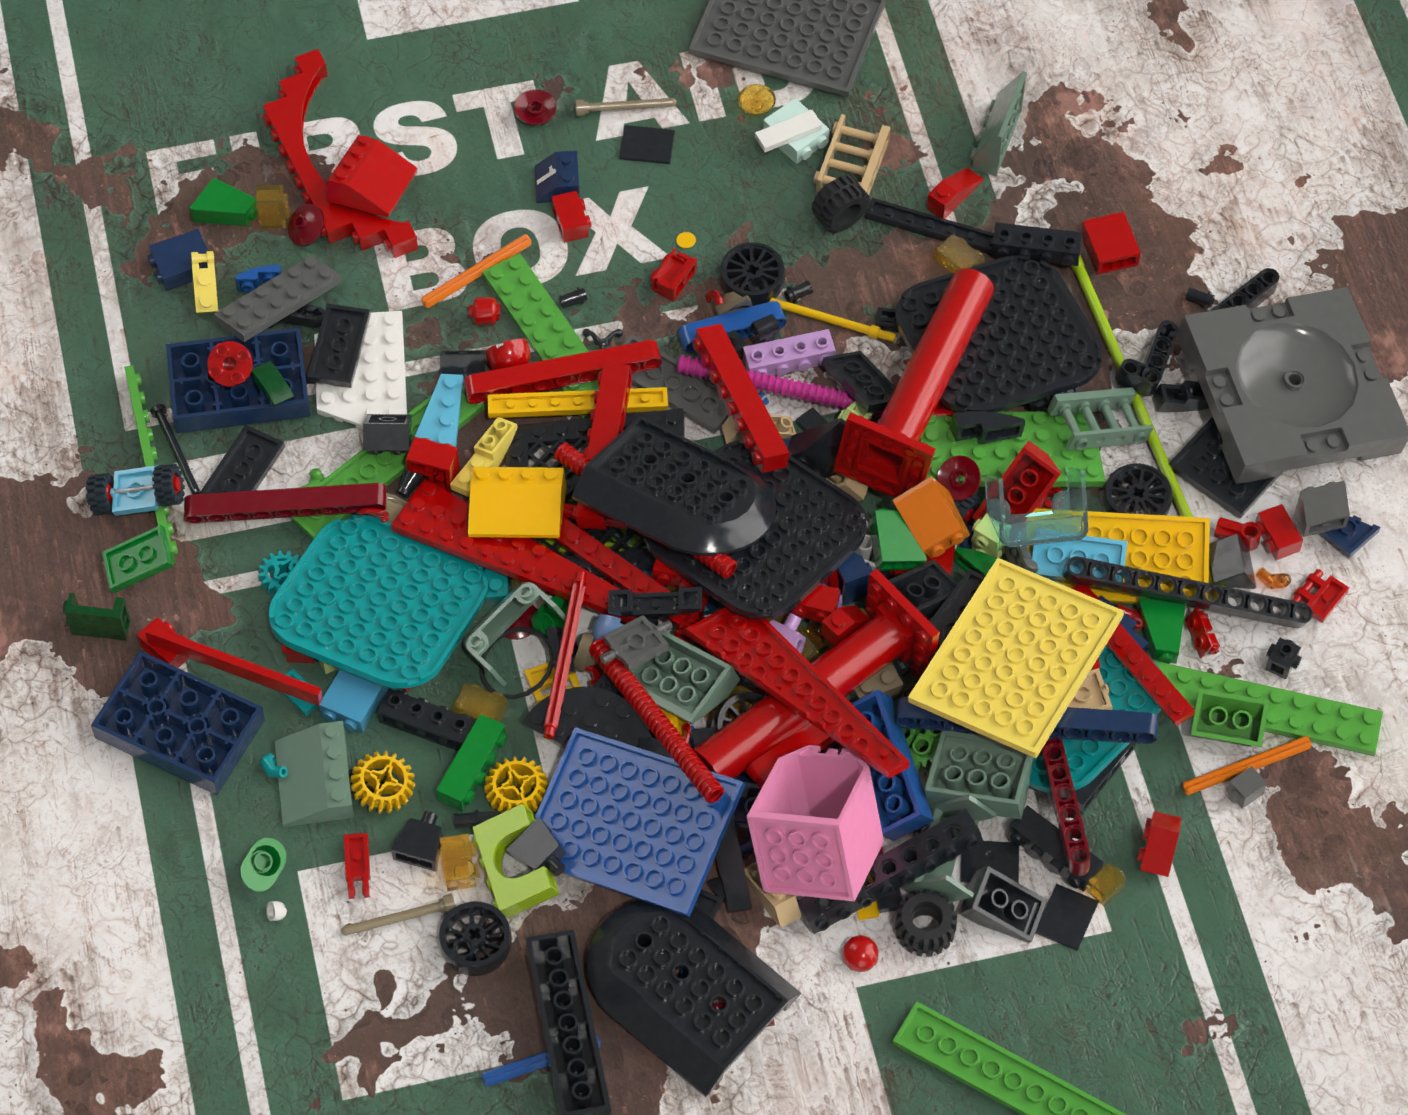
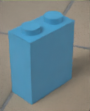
M340 669L319 706L321 716L328 722L343 721L344 727L347 730L363 733L389 687L376 684Z

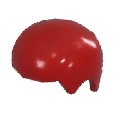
M863 935L854 936L843 946L842 958L850 970L859 973L866 972L872 969L878 961V946L870 937Z

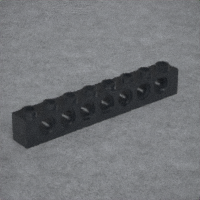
M964 809L876 857L855 902L805 896L797 900L799 909L813 934L824 931L834 923L848 918L856 911L866 908L878 899L892 894L893 891L912 883L920 876L934 871L937 867L948 861L956 859L957 856L964 852L975 849L984 842L980 830L967 809Z

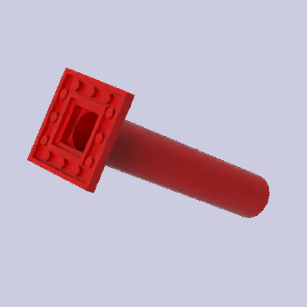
M970 268L960 269L955 272L878 422H872L861 415L850 412L845 424L833 472L894 498L927 479L936 449L926 443L919 442L994 294V286L986 275Z
M875 569L869 575L864 612L871 620L811 663L844 697L896 659L902 663L906 661L911 666V673L916 678H921L937 652L940 632L878 569ZM768 694L695 747L693 751L709 771L734 779L743 773L754 760L810 722Z

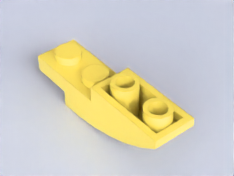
M500 417L493 422L474 446L475 454L451 482V490L470 497L473 467H499L517 430L516 423Z

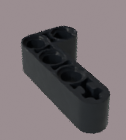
M1164 320L1160 323L1152 338L1144 363L1131 358L1125 359L1115 375V381L1118 385L1124 388L1133 387L1135 393L1142 396L1153 395L1162 379L1177 337L1178 326L1174 322Z

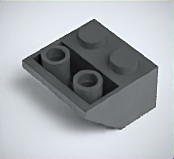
M1332 481L1323 486L1307 487L1300 491L1294 516L1303 537L1347 526L1350 512L1344 481Z

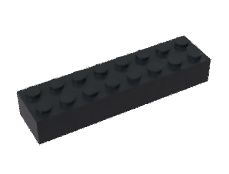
M574 930L527 937L526 954L558 1114L611 1115V1104Z

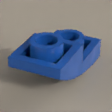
M262 266L236 275L237 291L245 293L253 291L260 284H264L281 274V266Z

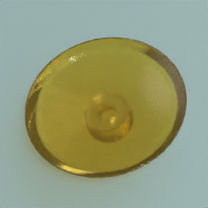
M752 84L740 91L738 103L744 111L754 115H761L774 107L776 96L769 87L761 84Z

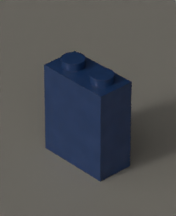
M199 229L149 245L150 255H147L151 268L156 267L155 276L158 284L163 283L165 290L168 291L193 282L191 252L206 254L208 249ZM207 262L199 263V269L207 268Z

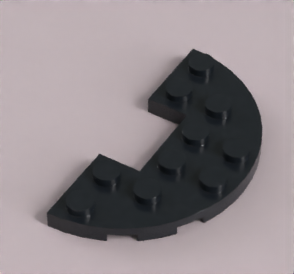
M573 687L565 689L558 729L555 731L554 738L550 740L564 747L574 727L638 747L639 737L652 738L648 726L629 702L621 696L601 688ZM550 696L534 706L522 721V724L541 735H544L545 729L543 726Z

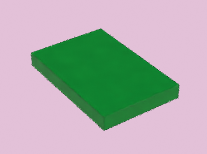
M162 525L102 552L108 585L112 593H116L173 567L166 530Z

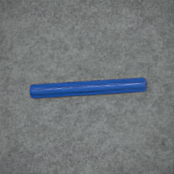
M596 1034L598 1047L600 1048L601 1043L599 1037ZM546 1051L483 1072L482 1079L485 1086L488 1087L549 1066Z

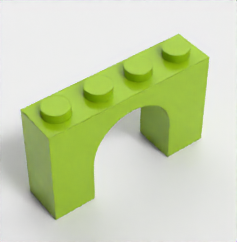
M525 804L518 805L472 827L475 834L473 842L476 848L480 850L482 856L479 858L480 864L487 872L488 878H486V882L495 896L493 904L508 918L560 894L553 873L544 866L518 878H507L503 872V859L507 852L506 849L535 821L532 810Z

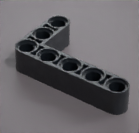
M1272 268L1263 269L1210 311L1236 307V305H1247L1248 309L1256 308L1275 293L1280 277L1279 273Z

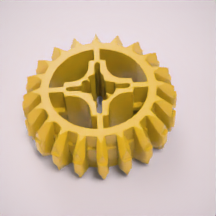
M387 750L383 752L382 756H380L378 751L374 752L373 757L367 754L364 760L360 759L358 761V767L355 766L352 773L354 775L350 778V782L353 783L351 791L356 792L354 795L355 800L362 799L361 807L366 804L369 805V812L373 808H378V814H381L383 809L389 814L392 812V807L398 811L401 808V804L406 805L408 803L407 798L412 797V789L415 787V782L412 781L414 773H409L410 765L403 766L404 758L399 761L396 760V753L392 757L388 756ZM375 768H384L381 771L372 770ZM391 772H394L397 775V777L400 780V783H398V780L393 778ZM384 776H387L385 783L382 784L381 789H379L381 780L384 779ZM364 781L374 789V794L366 787ZM383 794H391V795H392V796H389V797H381Z
M514 756L513 761L509 762L505 758L503 765L497 762L495 764L496 769L490 768L489 776H486L485 779L487 785L484 786V790L487 794V801L491 802L492 809L498 808V811L504 813L518 805L525 804L529 809L537 813V805L540 806L549 786V783L546 781L547 775L542 773L540 765L535 767L534 760L527 763L525 756L521 761H517V757ZM508 777V781L503 783L501 787H498L501 781ZM535 787L532 794L525 798V794L530 792L531 788Z

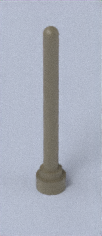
M675 98L588 103L584 99L575 100L576 117H582L593 111L672 107L677 104Z
M444 895L436 903L343 926L341 933L347 936L440 911L442 913L447 912L448 914L449 911L455 908L453 895Z

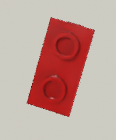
M1195 607L1185 618V622L1201 659L1207 652H1210L1212 655L1217 654L1220 651V644L1215 633H1208L1213 630L1208 614L1204 613L1203 610L1199 611L1198 607Z

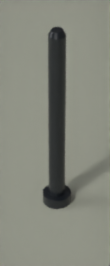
M164 404L155 405L150 410L152 417L158 419L191 494H199L200 489L165 415L167 409Z

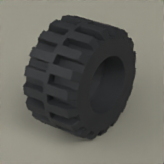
M841 176L825 185L819 191L812 202L811 211L830 233L842 232L854 225L865 214L870 204V196L853 176Z
M925 889L924 893L917 890L914 892V896L908 894L905 901L902 900L900 902L895 921L896 937L900 939L902 947L908 946L907 951L911 954L913 951H916L917 956L922 957V953H927V957H931L933 952H936L938 955L942 953L943 948L947 949L950 946V942H953L957 926V911H954L955 906L953 903L948 904L949 898L947 896L940 897V892L935 891L934 894L930 893V889ZM919 916H930L939 923V926L934 930L926 931L916 927L913 920Z

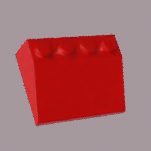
M358 135L328 179L327 202L389 217L418 172V168L381 141L369 136Z

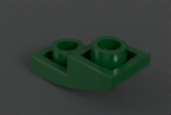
M271 361L252 369L251 375L258 388L264 390L272 407L294 397L288 384Z

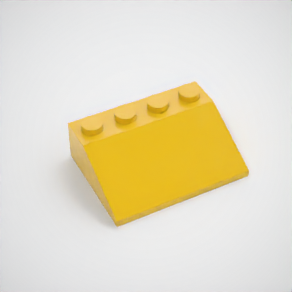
M473 467L470 484L468 537L560 538L567 486L564 468Z

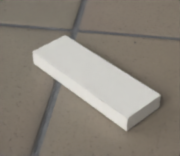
M810 110L755 132V138L763 151L767 152L822 130V124L813 110Z

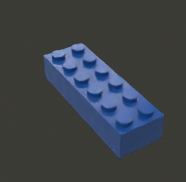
M876 690L851 704L909 760V768L890 779L868 764L882 834L884 837L896 841L929 824L934 819L903 729L896 724L897 712L892 698L884 692Z

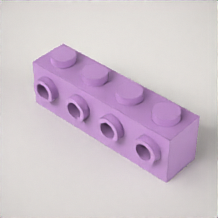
M829 329L743 347V362L746 371L752 369L755 373L757 371H760V374L766 372L769 376L770 374H774V376L785 375L793 371H805L812 367L823 366V357L836 355Z

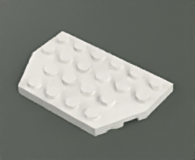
M402 311L371 313L352 388L316 383L317 413L319 415L332 417L342 423L343 421L356 425V428L363 430V422L367 414H407ZM319 333L314 335L315 346Z

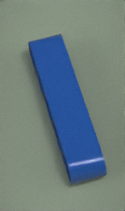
M771 301L681 326L677 332L684 351L693 353L696 352L693 347V339L695 338L697 328L721 323L726 333L735 330L742 339L754 336L751 322L773 314L781 329L786 325L787 321L780 303Z

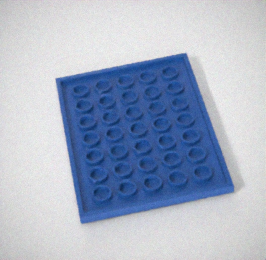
M574 727L535 815V820L539 817L550 828L565 850V855L560 859L566 866L562 874L690 917L745 788V784L742 781L711 772L724 788V794L718 801L708 803L701 796V793L698 792L697 788L694 787L693 783L690 782L682 769L679 768L674 759Z

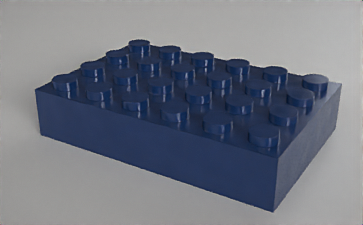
M300 328L260 332L245 342L236 336L166 344L172 412L176 433L311 416ZM233 341L242 344L249 350L252 356L253 368L271 361L288 384L294 397L272 407L264 390L258 388L251 374L245 382L237 386H223L217 383L208 373L207 363L210 352L217 344Z
M140 651L92 722L91 728L96 739L218 795L264 723L265 717L261 706Z

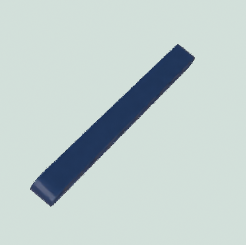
M903 697L898 701L896 724L902 728L977 733L909 703L908 697ZM1067 707L1049 738L1152 744L1157 741L1159 718L1156 714L1149 712Z

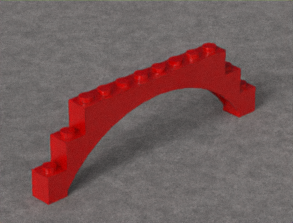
M319 49L296 56V66L293 67L295 75L279 81L280 90L277 92L280 99L263 105L264 114H262V119L265 126H269L271 129L269 132L273 142H278L279 154L282 158H286V167L289 173L294 174L295 177L293 179L297 189H302L303 193L301 194L304 203L314 204L322 210L324 227L321 236H326L329 244L351 236L353 243L358 244L361 251L383 243L386 251H391L394 258L418 250L417 236L409 221L398 222L366 211L327 202V183L320 177L312 165L303 140L307 108L314 91L322 79L328 77L327 67Z

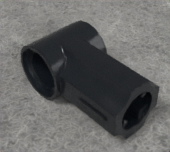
M773 314L751 322L755 344L774 341L775 334L780 332L778 322Z

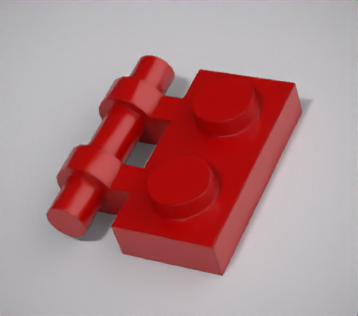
M1316 569L1314 573H1310L1307 576L1304 585L1297 588L1291 600L1306 602L1313 611L1312 617L1323 623L1345 597L1350 587L1331 575L1324 581L1321 579L1324 573L1320 569ZM1312 588L1319 589L1314 595L1310 593Z

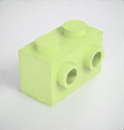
M987 513L982 520L978 519L972 528L974 534L970 541L972 543L971 549L1001 558L1005 553L1004 547L1008 541L1010 527Z

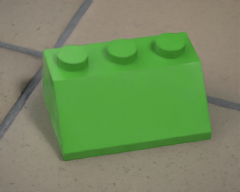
M1199 688L1194 705L1195 714L1192 716L1189 732L1194 736L1262 747L1270 700Z

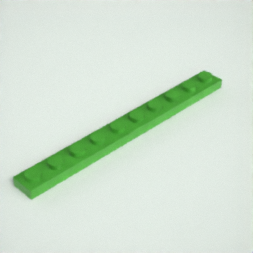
M133 365L126 366L124 368L145 467L156 466L154 460L158 459L156 447H151L150 441H154L152 428H147L146 423L150 422L148 410H143L142 405L146 404L144 391L139 392L138 388L142 386L140 373H135ZM159 505L158 510H155L158 526L162 525L165 527L173 564H176L174 555L178 554L176 540L171 541L170 538L171 535H174L172 521L167 522L166 516H170L169 507Z

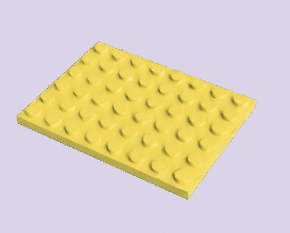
M997 558L908 696V702L1033 758H1037L1122 620L1124 611Z

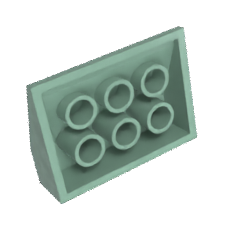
M1021 72L999 91L996 100L992 99L989 108L991 114L990 116L986 115L983 123L984 132L980 131L977 138V144L979 145L977 148L974 147L971 153L970 160H973V170L994 176L998 175L1022 112L1027 72Z
M664 632L662 637L668 642L669 650L630 671L660 708L693 725L724 701L737 685L740 678L731 665L668 632Z
M343 721L317 724L275 740L277 766H286L288 769V775L285 778H278L283 827L355 818L347 741Z
M942 731L925 787L928 804L931 805L971 795L996 812V816L1021 819L1027 800L1033 757L986 736Z

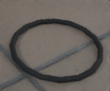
M512 628L506 630L481 657L485 660L492 646L498 640L511 633L519 631L532 632L541 637L548 646L547 636L535 628ZM549 648L550 662L546 674L537 685L526 692L511 695L501 694L494 690L485 679L484 667L479 663L480 680L487 691L499 698L518 699L529 696L542 687L551 675L553 668L552 660L554 658L552 649Z

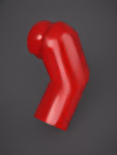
M1121 604L1116 605L1118 609L1123 610L1127 616L1136 622L1135 631L1143 628L1144 622L1138 611Z

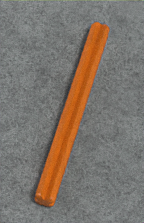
M527 234L520 236L421 298L422 304L426 308L432 307L482 276L484 270L513 257L531 246L530 237Z
M1308 736L1292 740L1182 783V789L1186 795L1196 793L1235 778L1251 766L1256 770L1306 751L1312 746L1311 740Z

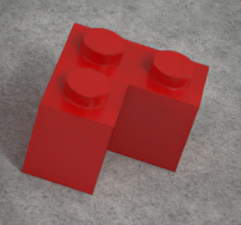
M414 437L406 457L407 471L429 476L430 482L452 494L453 490H451L450 484L460 472L458 448L448 443L441 444L433 442L428 438Z
M1153 811L1152 819L1147 818L1143 839L1147 840L1145 848L1140 847L1137 860L1142 862L1141 871L1169 877L1179 837L1181 817Z

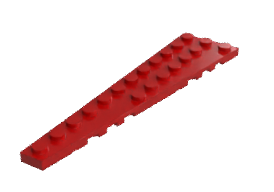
M426 479L422 481L391 524L393 532L521 582L533 583L539 589L567 600L570 599L576 573L578 571L585 572L587 574V585L582 603L583 606L606 615L618 617L626 623L638 618L609 614V590L621 589L530 538L468 537L469 503Z
M725 607L686 628V635L725 663L731 665L739 673L889 779L909 768V760L766 619L743 617Z

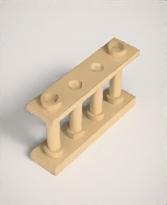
M841 114L839 122L835 121L832 130L834 135L821 170L816 171L813 183L816 184V193H819L824 184H828L836 179L835 177L827 176L830 167L861 175V178H863L862 182L858 183L869 195L890 140L891 127L882 125L880 133L876 132L873 134L845 126L846 115ZM843 134L873 142L875 146L874 149L866 150L839 142ZM836 151L866 158L869 163L862 167L833 158Z

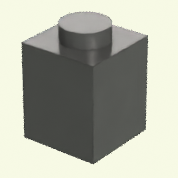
M1251 766L1230 781L1227 789L1228 796L1232 802L1237 803L1243 809L1264 794L1267 782Z

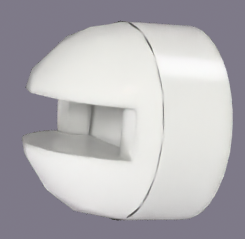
M279 901L269 902L266 909L267 917L270 921L282 920L287 914L285 905Z

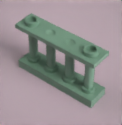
M1133 387L1055 394L1047 408L1050 416L1062 415L1072 433L1066 445L1067 450L1146 443L1153 430L1152 425L1139 426L1130 408L1136 395ZM1111 410H1122L1130 427L1120 428ZM1092 412H1102L1110 429L1100 430ZM1072 414H1083L1091 431L1081 432Z

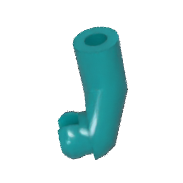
M268 753L262 756L260 765L268 777L285 778L288 775L286 766H275L277 759H272L275 757L273 754Z

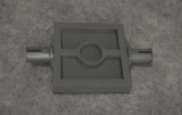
M642 615L604 635V642L611 650L600 655V660L605 665L616 658L630 671L669 650V644L662 637V633L672 629L673 626L669 620L656 626Z

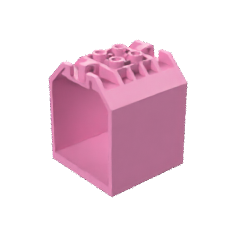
M808 745L777 759L747 815L763 892L855 902L884 843L870 768L864 760L847 748H843L839 755L838 749H828L826 754L820 753V746Z

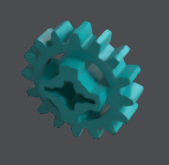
M280 550L278 551V556L270 553L269 560L263 558L258 572V581L262 582L261 588L265 589L268 587L269 595L273 592L276 593L298 563L299 555L291 557V551L283 555Z

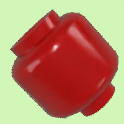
M476 297L473 305H469V318H473L474 324L477 326H493L497 320H500V303H497L494 297Z

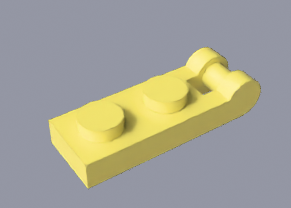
M206 251V254L191 252L196 314L218 312L214 253L213 251ZM207 262V268L199 269V263Z

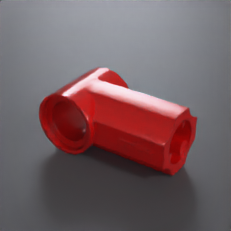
M1222 517L1218 519L1214 537L1224 539L1238 534L1249 548V551L1258 548L1261 528L1257 523L1246 522L1243 524Z

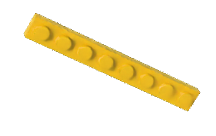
M667 387L634 388L630 390L627 413L668 410ZM598 390L489 394L488 418L591 414L592 409L595 410L596 407L594 394Z

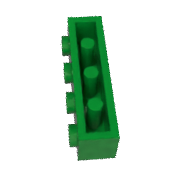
M482 714L479 715L436 790L437 801L462 812L467 805L470 806L472 804L477 786H482L486 778L485 772L489 766L492 767L497 759V751L500 747L503 748L507 742L508 735L506 734L505 724Z

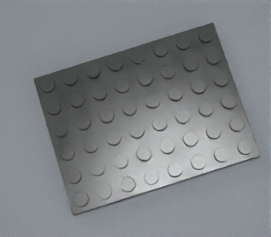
M709 0L689 46V54L849 97L886 5V0Z

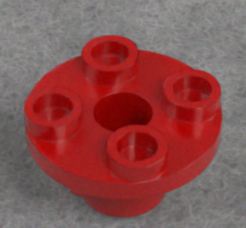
M226 341L219 343L212 349L208 357L209 375L223 386L240 385L248 379L252 372V356L249 350L238 342Z

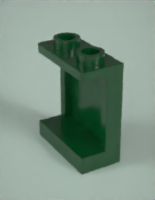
M69 593L68 600H65L63 603V614L66 615V625H69L72 635L127 641L131 618L125 598L116 597L113 609L78 605L75 593Z

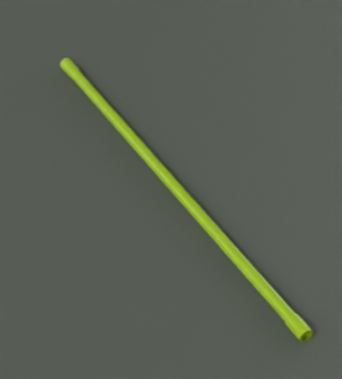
M1080 255L1079 265L1071 267L1075 271L1118 371L1125 359ZM1136 393L1132 405L1141 426H1153L1140 394ZM1153 426V430L1147 440L1161 472L1166 476L1171 485L1174 503L1180 516L1193 517ZM1209 569L1208 583L1212 584L1211 575H1210V569Z

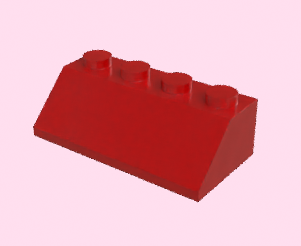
M1029 440L972 517L975 520H982L988 513L1010 527V536L1012 530L1019 531L1061 475V471L1045 451Z

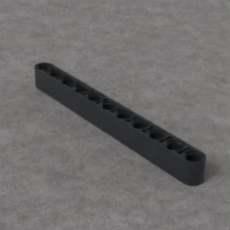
M1079 556L1070 558L1062 569L1063 577L1072 583L1184 604L1193 608L1198 607V609L1291 628L1303 627L1313 616L1311 607L1302 602ZM1070 565L1077 566L1079 574L1073 573ZM1093 570H1098L1102 574V578L1095 577ZM1115 575H1121L1124 578V583L1118 582ZM1138 579L1144 580L1147 584V587H1141L1138 583ZM1160 584L1167 585L1169 592H1164ZM1183 588L1189 589L1192 597L1186 596ZM1205 593H1210L1214 597V602L1209 601ZM1228 598H1233L1237 606H1232L1228 602ZM1250 603H1256L1259 611L1253 610ZM1273 607L1279 608L1281 615L1275 614ZM1295 612H1300L1304 620L1298 619Z

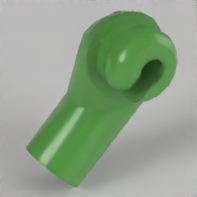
M318 468L312 469L309 472L311 477L308 484L299 488L315 487L324 480V474Z

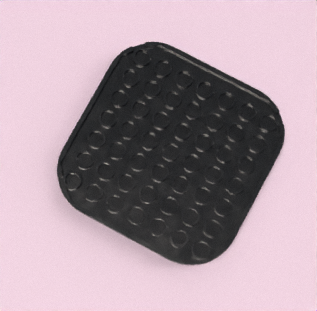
M1022 255L1007 256L970 267V269L983 273L991 280L994 286V294L940 399L944 406L957 413L969 411L998 413L1078 388L1096 376L1102 363L1103 350L1101 342L1055 268L1044 261L1037 262L1030 260V256ZM955 272L915 284L901 295V299L896 305L895 321L902 338L912 354Z
M740 440L723 445L715 452L760 475L770 486L776 501L775 519L769 531L753 545L743 550L726 554V556L731 557V560L737 562L735 572L730 577L724 579L716 571L707 567L705 563H701L694 555L673 550L645 535L644 541L650 553L657 560L696 587H702V591L733 612L743 617L755 619L774 618L793 610L861 546L865 539L867 528L865 512L861 504L853 496L791 455H789L786 468L761 473L759 467L753 463L749 448L747 449L744 443H740Z

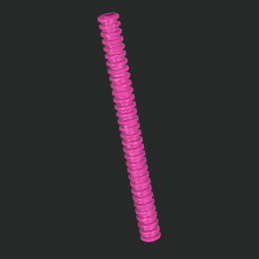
M684 354L680 356L677 368L678 374L683 372L686 376L692 374V377L697 375L700 379L702 377H705V380L710 378L707 368L703 367L699 358L692 359V356L687 358ZM752 369L747 371L755 388L760 389V392L765 390L768 394L773 392V395L778 393L782 397L783 395H787V398L792 396L795 400L801 398V401L806 399L809 403L814 401V404L819 402L823 406L824 404H828V407L833 405L836 409L842 407L841 410L848 408L856 401L847 391L842 392V389L837 391L834 387L828 389V386H825V388L821 387L820 384L814 386V383L810 385L807 381L801 383V380L796 382L793 378L787 380V377H784V379L780 378L779 375L774 377V374L769 376L766 372L760 374V371L755 373ZM884 410L874 412L875 417L881 416Z

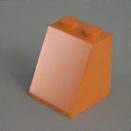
M932 476L893 499L896 508L922 551L930 558L942 555L946 549L962 543L966 537L970 536L949 490Z

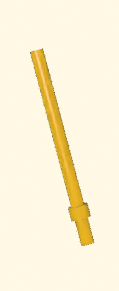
M776 298L770 299V302H779L782 310L864 333L869 338L876 340L878 338L891 342L896 340L897 334L881 330L879 326H868Z

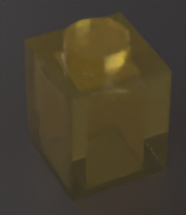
M1108 863L1089 881L1087 892L1105 907L1124 889L1126 878L1119 868L1113 867Z

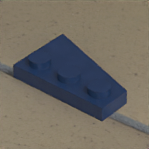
M1354 515L1349 517L1346 527L1319 534L1350 558L1380 531L1381 527L1375 524L1371 526L1361 521V518Z

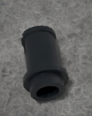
M806 280L794 287H787L784 291V297L787 302L796 303L797 299L812 294L813 289L810 288L813 287Z
M1190 286L1186 294V300L1204 305V308H1211L1215 295L1211 291L1207 293Z
M577 287L575 291L559 295L562 308L565 309L578 303L584 304V301L588 300L585 289Z

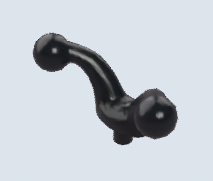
M587 328L582 331L584 337L591 336L595 345L600 346V349H604V346H610L614 336L621 337L623 331L616 329L604 341H601L593 331Z

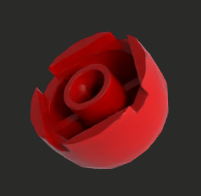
M525 339L505 341L498 349L494 345L485 351L487 361L493 370L528 364L531 357L530 347Z

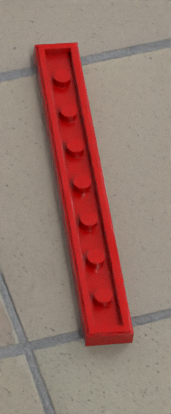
M151 625L145 631L149 644L320 706L323 700L320 687Z

